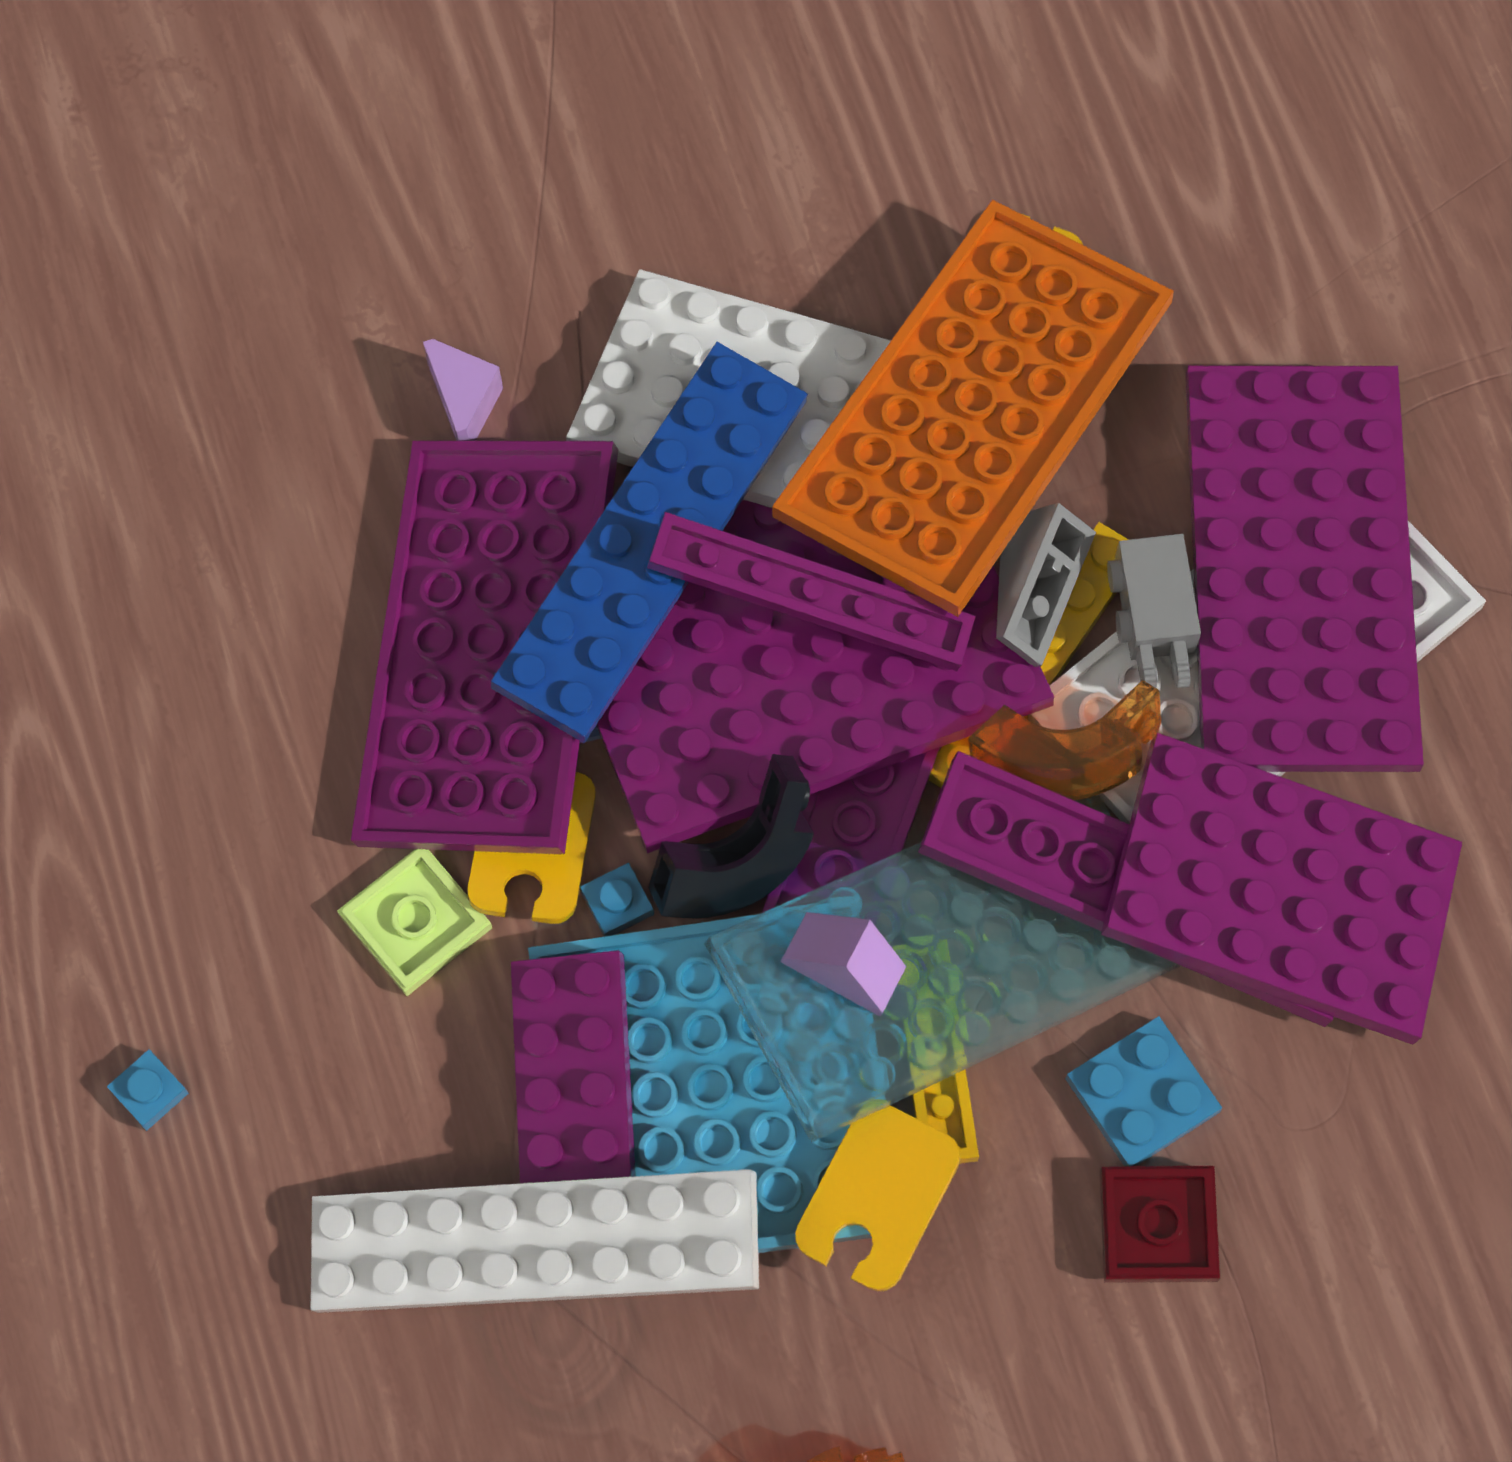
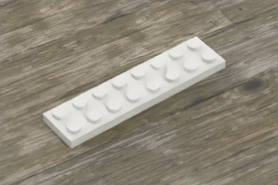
M751 1169L312 1196L311 1311L318 1313L759 1289L756 1172Z

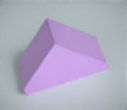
M435 339L424 341L423 345L427 363L456 441H476L503 390L499 366Z
M806 912L780 961L878 1016H881L906 968V965L871 920Z

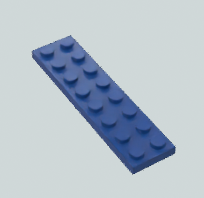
M716 342L491 680V689L585 743L689 583L688 581L647 568L665 512L723 531L805 405L808 393L723 344Z

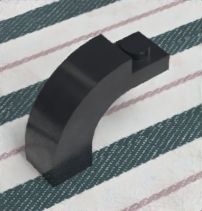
M772 754L759 796L758 806L748 821L730 836L706 844L661 842L648 887L661 916L698 919L725 915L740 910L775 890L795 870L810 846L814 832L802 813L809 802L810 785L793 756Z

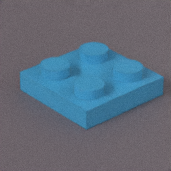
M1160 1016L1072 1070L1065 1078L1124 1166L1139 1165L1219 1114L1222 1110V1106Z

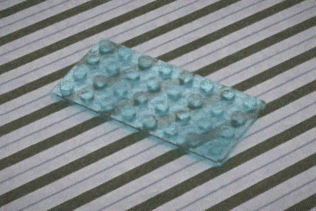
M1082 771L1043 787L1111 816L1093 784ZM921 842L710 936L705 943L710 956L811 1143L1181 965L1146 950L1103 936L1101 931L922 855L918 853ZM806 912L871 920L906 965L881 1016L872 1013L780 962Z

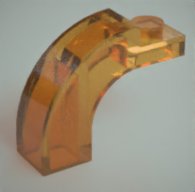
M1142 680L1102 718L1087 726L1069 730H1057L1039 726L1006 705H1003L968 738L970 756L1071 800L1099 795L1125 783L1143 769L1141 743L1146 744L1151 741L1157 734L1162 722L1160 692L1157 688Z

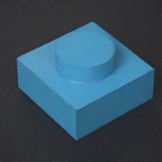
M629 862L580 886L581 894L604 937L615 935L654 915V909Z
M150 1049L107 1086L146 1131L189 1094L185 1087Z

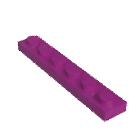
M665 512L647 565L649 569L957 671L962 665L976 617L963 611L956 617L921 597Z

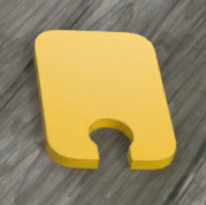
M579 772L575 774L565 854L474 851L468 882V900L477 912L505 917L508 901L504 889L507 882L512 877L527 874L535 877L542 886L541 895L534 902L532 921L560 924L567 921L574 914L595 804V786L589 777Z
M877 1101L869 1102L862 1106L856 1113L798 1223L795 1237L801 1252L808 1258L827 1266L834 1252L833 1243L837 1233L846 1226H861L870 1233L873 1245L866 1259L857 1264L851 1280L874 1291H887L894 1287L901 1279L959 1166L961 1156L956 1141L948 1134L889 1104Z

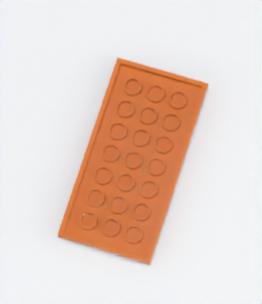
M992 199L773 504L772 517L958 617L1171 305L1174 290Z

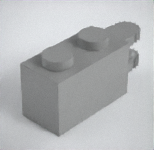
M1174 534L1119 541L1115 559L1107 563L1108 582L1111 593H1120L1122 610L1116 611L1117 635L1120 643L1128 642L1130 659L1137 660L1143 692L1157 690L1158 671L1155 666L1154 657L1170 656L1172 678L1177 688L1189 687L1191 676L1187 653H1195L1201 631L1184 535Z

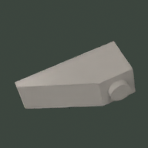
M1060 503L1030 511L1003 550L1000 558L996 639L1034 667L1042 666L1096 534V531Z

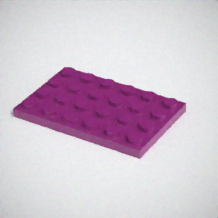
M1157 733L1150 742L1101 935L1413 1045L1422 1038L1462 841Z

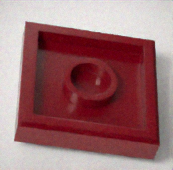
M1215 1166L1101 1167L1100 1190L1104 1283L1219 1281L1220 1264Z

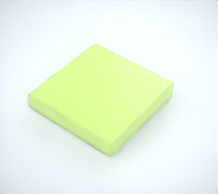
M414 849L337 910L341 919L406 996L410 995L492 929L491 922L483 913L477 912L471 906L468 895L435 856L426 849Z

